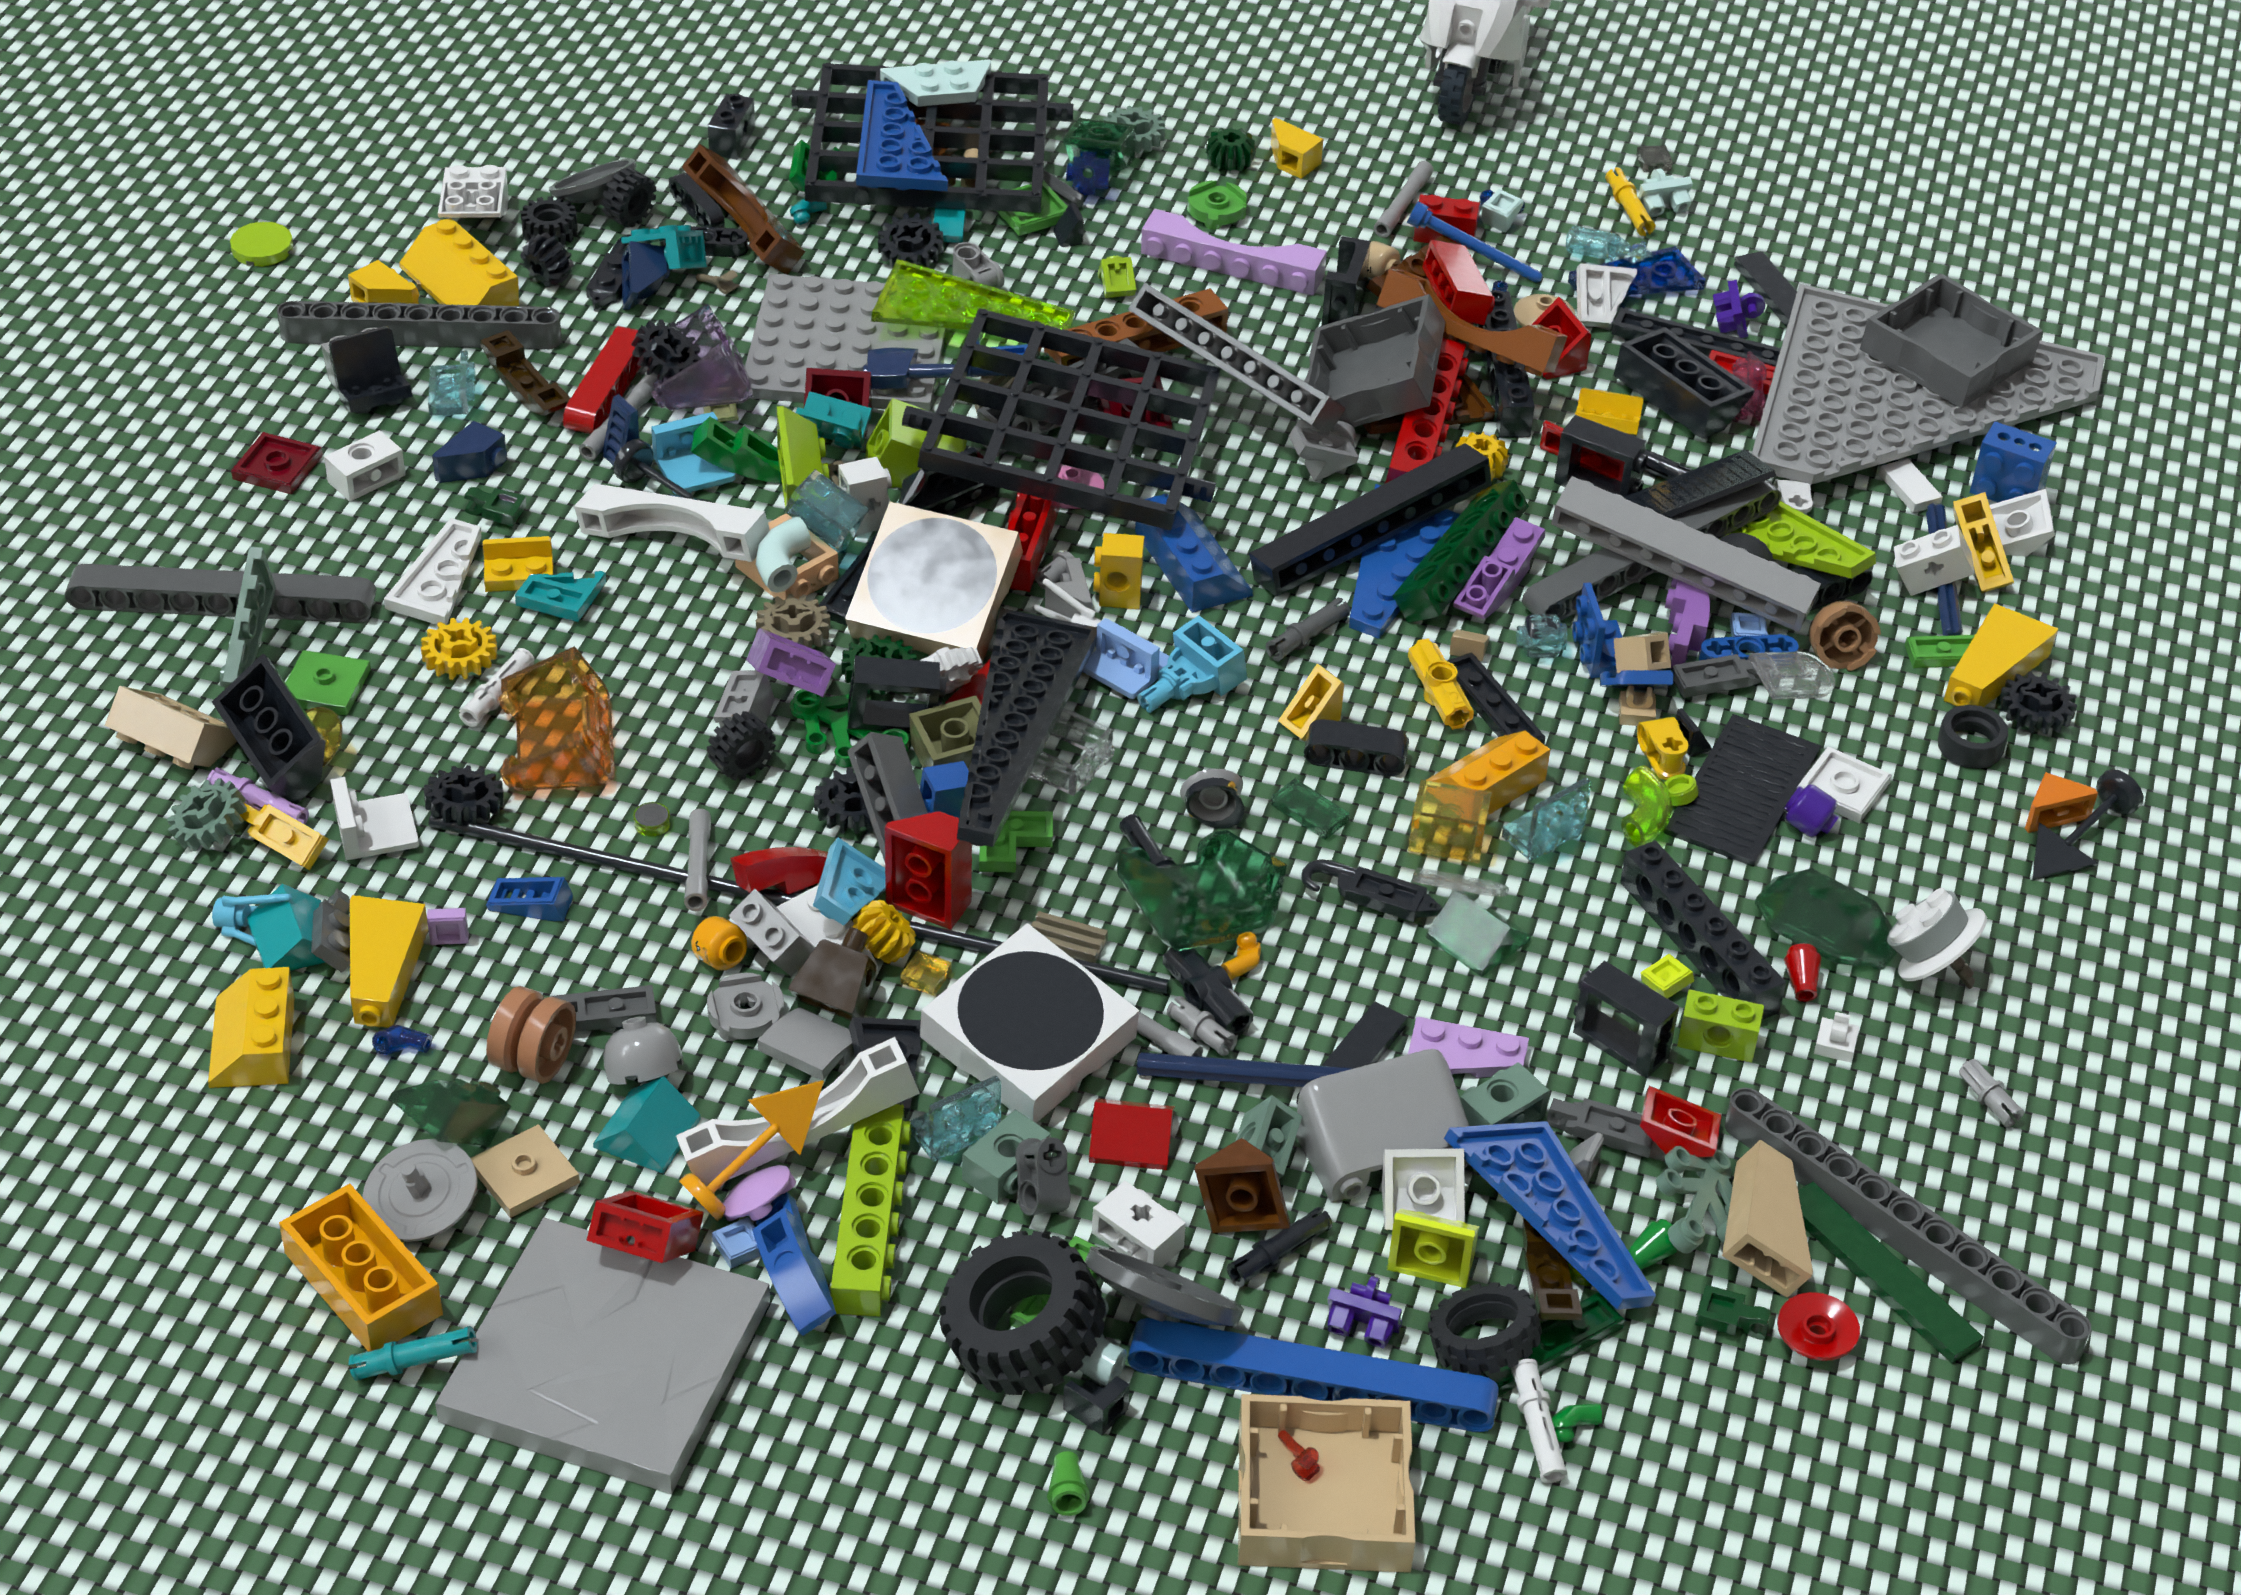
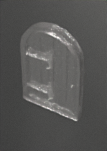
M1805 652L1751 653L1748 657L1772 700L1822 698L1828 696L1835 687V677L1831 669L1812 654Z
M1417 867L1412 877V882L1487 896L1501 897L1507 896L1509 893V887L1498 882Z

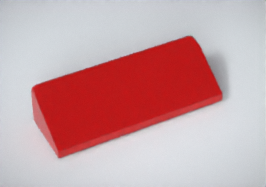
M1545 420L1543 422L1540 448L1558 456L1561 432L1564 428ZM1585 447L1582 448L1580 466L1622 481L1624 461Z

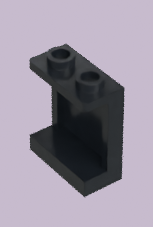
M1344 236L1340 238L1337 272L1328 271L1325 280L1321 326L1358 316L1366 293L1371 241Z

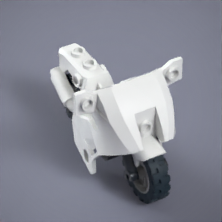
M1429 0L1425 24L1418 38L1427 50L1425 68L1432 70L1440 60L1439 69L1433 81V86H1438L1441 90L1438 103H1440L1438 107V118L1440 121L1463 126L1468 119V115L1471 113L1472 103L1475 101L1476 95L1485 96L1487 74L1497 76L1502 60H1514L1512 88L1518 89L1527 48L1530 16L1528 14L1534 7L1549 8L1551 0Z

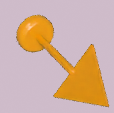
M821 1080L748 1099L771 1125L709 1185L706 1186L693 1173L684 1175L679 1182L719 1221L724 1216L725 1206L714 1193L775 1134L779 1133L801 1155L824 1081Z

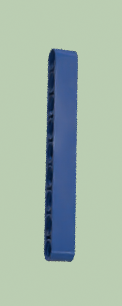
M1153 1318L1141 1319L1136 1323L1127 1358L1128 1364L1141 1373L1263 1395L1302 1396L1323 1401H1337L1350 1398L1410 1401L1411 1421L1471 1432H1484L1492 1428L1499 1388L1495 1381L1484 1376L1166 1320L1162 1322Z

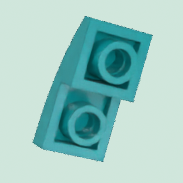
M935 208L933 223L939 224L940 231H943L944 242L963 243L967 209Z

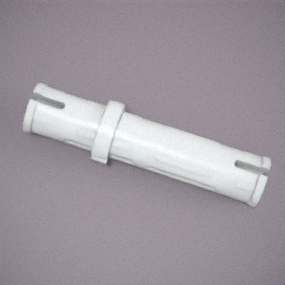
M518 648L486 684H481L475 689L474 697L459 710V717L464 724L470 727L477 726L489 711L495 710L501 704V698L534 665L535 659L528 650Z
M1534 1359L1519 1360V1364L1511 1367L1519 1393L1517 1405L1519 1411L1524 1413L1540 1471V1478L1545 1483L1558 1482L1564 1479L1568 1473L1562 1459L1549 1411L1551 1399L1549 1393L1543 1389L1537 1361Z

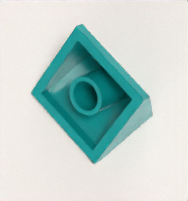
M281 884L272 894H291L292 899L290 901L260 904L247 916V923L264 968L289 967L291 971L325 963V961L311 953L313 912L319 907L320 899Z
M662 1076L630 1090L593 1142V1148L663 1174L681 1149L676 1135L696 1127L701 1120V1116L682 1094Z

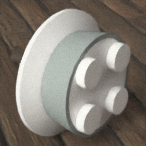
M1944 888L1935 890L1917 905L1909 904L1897 913L1896 919L1898 921L1889 932L1887 938L1888 944L1903 957L1898 967L1900 977L1905 981H1916L1931 976L1950 965L1968 989L1973 988L1975 979L1972 976L1974 971L1965 963L1961 955L1982 934L1987 924V916L1984 911L1978 908L1964 910L1955 893L1946 891Z

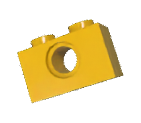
M1104 533L1102 546L1095 547L1094 566L1101 567L1100 572L1094 573L1093 592H1099V606L1128 609L1140 608L1144 536Z

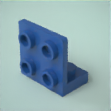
M1591 582L1583 583L1582 594L1577 596L1576 599L1578 619L1572 624L1573 640L1579 642L1581 663L1583 665L1586 664L1591 678H1599L1600 674L1605 671L1610 672V677L1616 676V674L1620 673H1617L1614 638L1622 637L1617 620L1606 621L1603 619Z

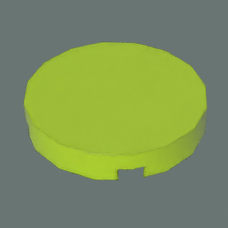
M261 221L247 224L235 231L230 239L231 251L236 260L246 265V261L254 262V266L259 267L274 265L285 260L289 256L288 252L293 250L294 247L290 230L274 222Z

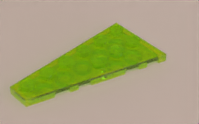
M897 259L872 311L871 322L970 330L976 313L980 308L1032 322L1039 321L1044 325L1067 330L1073 324L1076 311Z

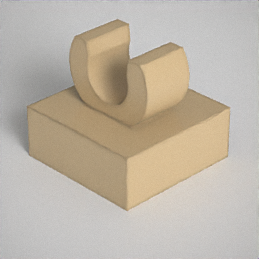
M1628 686L1626 691L1620 692L1619 724L1637 726L1639 722L1656 719V700L1652 687H1647L1646 693L1634 692V686Z

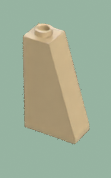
M1759 1140L1736 1162L1722 1256L1788 1298L1812 1276L1813 1268L1792 1160L1762 1140Z

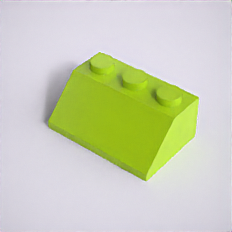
M784 406L777 407V450L785 512L793 518L800 517L805 524L827 523V509H833L832 490H825L824 484L829 483L828 463L822 464L821 457H826L824 437L818 438L816 424Z

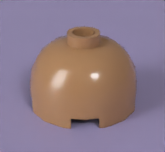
M1839 601L1823 607L1815 615L1810 626L1809 641L1815 655L1827 667L1831 669L1846 668L1850 671L1865 665L1875 655L1877 650L1874 647L1878 641V634L1881 635V630L1877 619L1863 606L1850 601Z

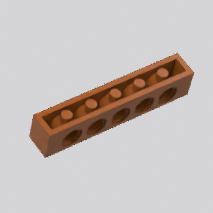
M1211 288L1172 299L1227 333L1228 307ZM1131 311L1067 329L1117 343L1129 339L1139 348L1153 352H1166L1184 346ZM1044 348V361L1070 366L1085 359Z

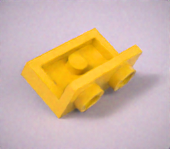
M1581 388L1575 415L1630 435H1637L1644 399L1639 396Z

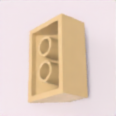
M119 686L104 725L117 731L116 737L132 744H137V741L146 744L144 747L145 751L161 757H165V754L174 757L172 763L193 770L194 765L210 767L237 742L226 723L160 693Z

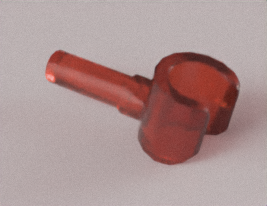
M1286 1430L1279 1432L1278 1438L1296 1457L1291 1462L1293 1472L1301 1480L1309 1481L1320 1471L1319 1464H1317L1319 1461L1318 1451L1313 1447L1304 1449Z

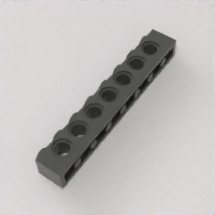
M1146 283L1143 284L1128 308L1129 311L1327 436H1329L1346 409L1326 394Z

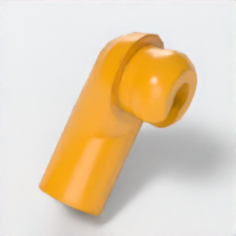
M1245 932L1237 937L1236 942L1239 946L1237 948V957L1221 964L1230 980L1255 969L1260 962L1261 945L1257 942V937L1252 932Z

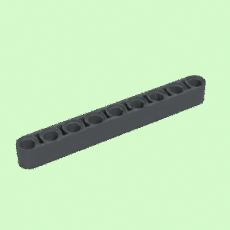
M287 301L280 304L277 308L280 335L282 340L287 343L323 344L330 342V339L336 336H349L360 333L367 328H380L384 326L392 330L395 346L482 348L480 340L509 330L524 346V349H553L562 342L560 314L552 307Z
M1765 480L1672 516L1670 519L1681 521L1693 529L1705 534H1711L1720 539L1774 510L1779 504L1782 495L1774 485ZM1603 548L1530 586L1522 597V603L1532 614L1537 616L1536 618L1542 624L1548 626L1547 618L1551 619V616H1553L1552 622L1556 624V622L1558 623L1577 613L1576 599L1577 596L1582 594L1583 583L1591 582L1598 602L1657 570Z
M80 564L74 568L65 591V599L71 606L83 610L235 617L244 571ZM271 573L276 590L267 619L360 623L368 620L370 617L377 589L366 578Z

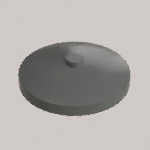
M1091 1246L1085 1259L1086 1266L1102 1281L1117 1292L1142 1305L1141 1313L1155 1320L1163 1322L1165 1316H1170L1199 1324L1238 1326L1244 1308L1230 1298L1193 1280L1138 1258L1110 1249Z

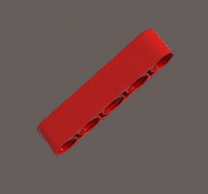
M622 326L616 327L568 401L563 415L565 429L591 434L607 420L610 415L613 397L618 394L620 396L624 395L641 367L637 365L640 357L632 355L635 347L631 343L638 332L637 329Z

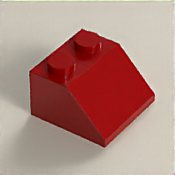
M1420 194L1419 202L1429 207L1428 210L1433 212L1432 216L1473 237L1476 236L1480 216V202ZM1419 226L1418 229H1414L1413 241L1430 243V240H1435L1442 236V234L1427 226L1425 229Z

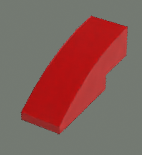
M776 847L751 851L731 857L730 859L736 883L746 891L751 893L754 889L760 891L774 886L786 894H791L820 882L828 852L801 847Z

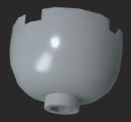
M635 1017L623 1021V1029L613 1033L606 1043L603 1053L607 1080L610 1084L617 1085L626 1084L625 1077L627 1076L637 1077L638 1082L659 1078L678 1070L677 1064H684L681 1048L676 1036L670 1029L660 1023H646L645 1017Z

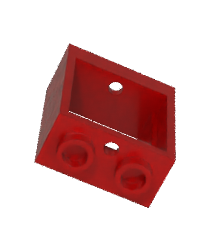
M629 1190L596 1201L586 1241L664 1263L695 1251L704 1212ZM629 1236L635 1239L633 1245H630L627 1241Z

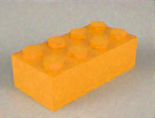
M350 1183L279 1222L284 1252L367 1351L381 1349L388 1342H397L443 1315L439 1284Z

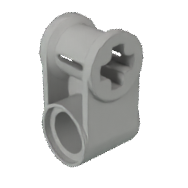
M963 242L953 248L952 277L971 296L979 297L985 290L993 287L999 289L1004 285V274L1000 266L981 251L976 244Z

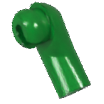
M1600 1403L1569 1405L1556 1413L1551 1419L1558 1442H1570L1574 1439L1572 1426L1601 1424L1602 1410Z

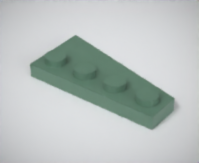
M249 546L226 664L222 666L220 671V685L225 689L255 661L276 590L264 549L261 547Z

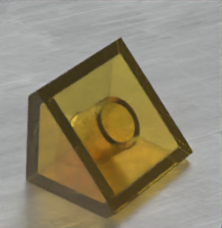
M1421 780L1413 810L1408 851L1480 864L1492 792Z

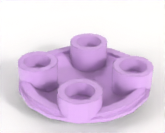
M782 1165L767 1167L752 1173L740 1181L723 1200L725 1206V1213L723 1215L726 1219L733 1221L749 1215L755 1221L770 1213L772 1210L770 1203L796 1185V1180L789 1168Z

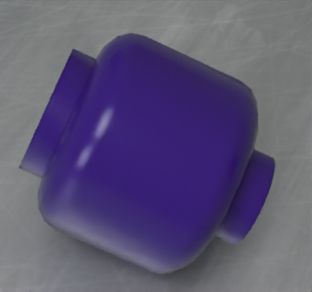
M1809 784L1805 788L1799 786L1783 808L1787 811L1786 821L1810 838L1817 836L1820 831L1828 834L1839 818L1834 813L1837 808V800L1814 784Z

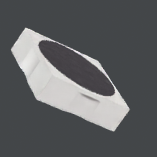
M1027 923L921 1010L920 1037L959 1069L970 1073L981 1081L990 1093L1011 1111L1016 1109L1037 1123L1069 1096L1073 1088L1084 1077L1100 1069L1136 1038L1140 1010Z

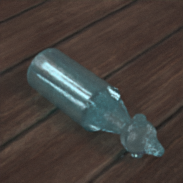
M1572 226L1566 237L1567 251L1579 255L1614 261L1617 257L1630 255V261L1634 264L1636 261H1642L1653 256V253L1647 250L1646 242L1641 241V243L1631 246L1619 234Z

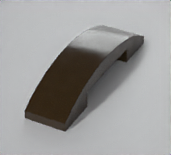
M509 330L480 340L485 355L500 379L525 407L543 416L566 407L570 396L557 382L552 384L547 382L526 359L524 346Z
M1523 1218V1244L1530 1297L1535 1300L1539 1319L1582 1320L1578 1290L1573 1289L1567 1260Z

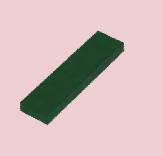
M1597 1293L1580 1302L1582 1320H1547L1541 1323L1542 1335H1539L1541 1341L1538 1347L1532 1348L1533 1353L1526 1359L1536 1360L1539 1374L1623 1329L1625 1319L1600 1293ZM1508 1366L1502 1367L1499 1372L1489 1374V1371H1481V1375H1479L1495 1381L1499 1388L1498 1397L1517 1387L1514 1375Z

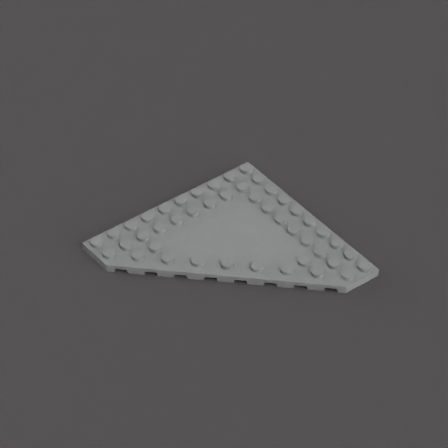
M1799 283L1752 454L1773 468L1776 476L1812 485L1987 433L1994 421L2011 426L2095 401L2100 389L2105 355L2040 340L2034 360L2030 364L1961 409L1860 350L1868 318L1886 308L1889 304Z

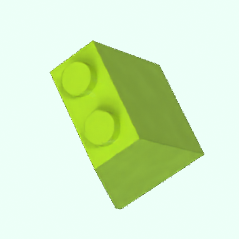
M894 398L891 399L866 443V459L877 457L882 468H887L890 473L891 488H902L903 480L921 469L917 467L919 452L927 432L902 426L906 406L919 407ZM942 435L937 448L959 453L965 450L967 440Z

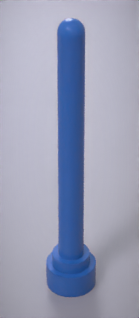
M1419 201L1416 203L1407 221L1408 224L1417 229L1419 226L1424 229L1427 226L1532 282L1538 283L1542 280V273L1432 216L1433 212L1428 210L1429 207Z

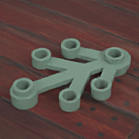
M1674 1147L1665 1155V1162L1669 1168L1656 1178V1185L1667 1196H1673L1675 1193L1694 1194L1686 1217L1680 1218L1668 1229V1237L1671 1243L1683 1253H1691L1703 1242V1236L1705 1235L1702 1221L1708 1208L1717 1227V1236L1724 1244L1733 1188L1729 1181L1732 1169L1728 1156L1723 1151L1716 1149L1713 1157H1696L1695 1155H1690L1683 1147ZM1685 1170L1696 1171L1700 1178L1681 1177L1679 1174ZM1715 1186H1717V1188H1718V1190H1719V1192H1720V1194H1721V1196H1722V1198H1723V1200H1724V1202H1725V1204H1726L1725 1210H1724V1208H1723V1206H1722V1204H1721V1202H1720V1199H1719V1197H1718V1195H1717V1193H1716V1191H1715Z

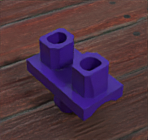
M1737 279L1728 281L1729 291L1713 294L1720 333L1737 330L1739 338L1748 337L1745 317L1753 319L1760 316L1765 310V300L1756 293H1748L1740 298Z
M1371 1276L1367 1286L1353 1282L1350 1293L1331 1287L1327 1298L1329 1308L1328 1331L1343 1337L1349 1336L1354 1320L1368 1324L1364 1341L1369 1345L1384 1349L1393 1332L1398 1334L1403 1323L1401 1320L1402 1309L1389 1305L1392 1298L1391 1293L1378 1290L1380 1285L1379 1277Z

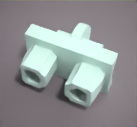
M1661 168L1654 169L1651 173V179H1644V184L1640 185L1638 198L1650 217L1663 214L1666 208L1665 204L1671 203L1676 213L1686 212L1690 207L1691 198L1689 191L1693 185L1690 176L1674 179L1673 175L1666 176Z

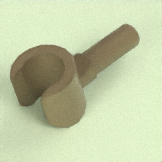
M733 270L721 276L701 273L696 275L697 281L717 285L723 294H727L740 286L732 281L738 277V274Z

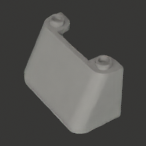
M1426 1049L1323 1076L1307 1083L1301 1089L1298 1098L1297 1113L1302 1116L1296 1138L1332 1203L1343 1199H1353L1363 1193L1368 1184L1370 1172L1383 1169L1384 1149H1451L1453 1147L1444 1139L1448 1129L1451 1127L1469 1126L1447 1061L1439 1050ZM1464 1159L1465 1168L1470 1164Z

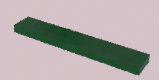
M1811 1182L1798 1190L1805 1229L1949 1362L1953 1364L1981 1346L1984 1338L1983 1335L1816 1183Z

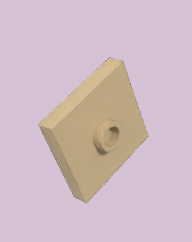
M539 1124L470 1158L475 1166L477 1177L510 1218L580 1183L579 1173Z

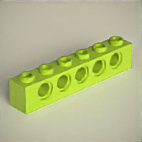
M895 1104L855 1122L853 1126L831 1281V1297L836 1314L880 1317L882 1300L890 1301L892 1277L886 1276V1269H894L896 1245L890 1244V1238L898 1237L900 1213L894 1212L895 1205L902 1206L904 1183L898 1181V1176L906 1175L907 1151H902V1145H910L911 1121H904V1105Z

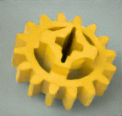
M466 617L462 623H457L455 618H451L450 624L445 625L442 622H438L437 630L428 629L427 637L421 638L422 661L426 662L428 671L435 669L436 676L438 677L448 673L450 680H453L457 674H461L464 679H468V673L474 672L477 675H481V667L491 668V660L497 659L496 635H492V628L490 626L483 628L482 621L480 620L470 624L469 618Z

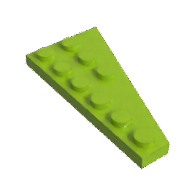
M1781 501L1768 514L1731 532L1755 536L1766 544L1773 555V559L1851 579L1876 564V553Z

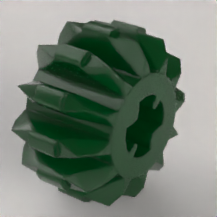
M1232 126L1230 129L1219 128V131L1211 132L1208 144H1206V154L1210 166L1218 167V171L1228 170L1230 173L1232 170L1242 172L1243 168L1251 167V163L1256 155L1255 140L1252 139V134L1244 133L1242 128L1238 130L1233 129Z

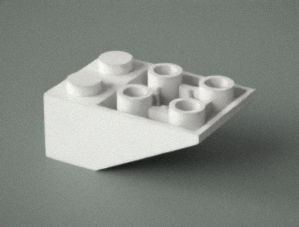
M455 165L445 167L438 218L502 217L506 215L509 201L506 167H497L495 165H485L483 167Z

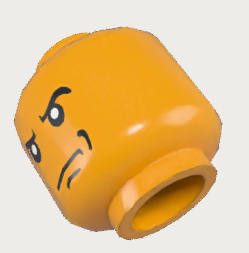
M712 916L706 918L697 926L692 936L691 947L696 958L716 970L726 971L735 967L744 958L747 950V936L734 923L723 917Z

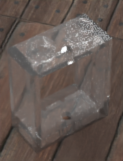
M1064 708L1051 735L1086 752L1074 765H1071L1042 751L1030 776L1074 796L1084 785L1090 784L1095 773L1102 765H1107L1111 761L1115 751L1112 745L1113 730Z

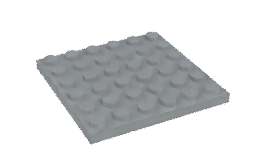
M769 274L739 387L740 397L804 403L806 368L863 371V366L867 365L868 350L893 347L918 349L916 364H940L953 302V289L939 286L925 287L912 286L910 284H888L877 281L863 282L850 281L848 279H826L816 276L801 277L789 276L787 274ZM937 378L911 379L908 388L872 389V408L886 409L891 399L894 398L931 411Z

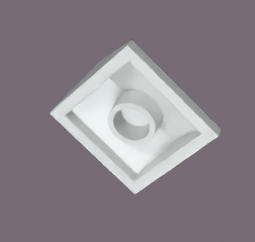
M2046 489L1990 505L2005 555L2028 556L2055 536Z
M1463 1148L1384 1149L1382 1200L1385 1230L1393 1229L1394 1216L1400 1208L1465 1222Z

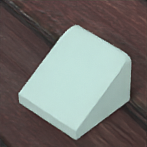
M1498 189L1482 205V222L1502 232H1507L1524 204V200Z

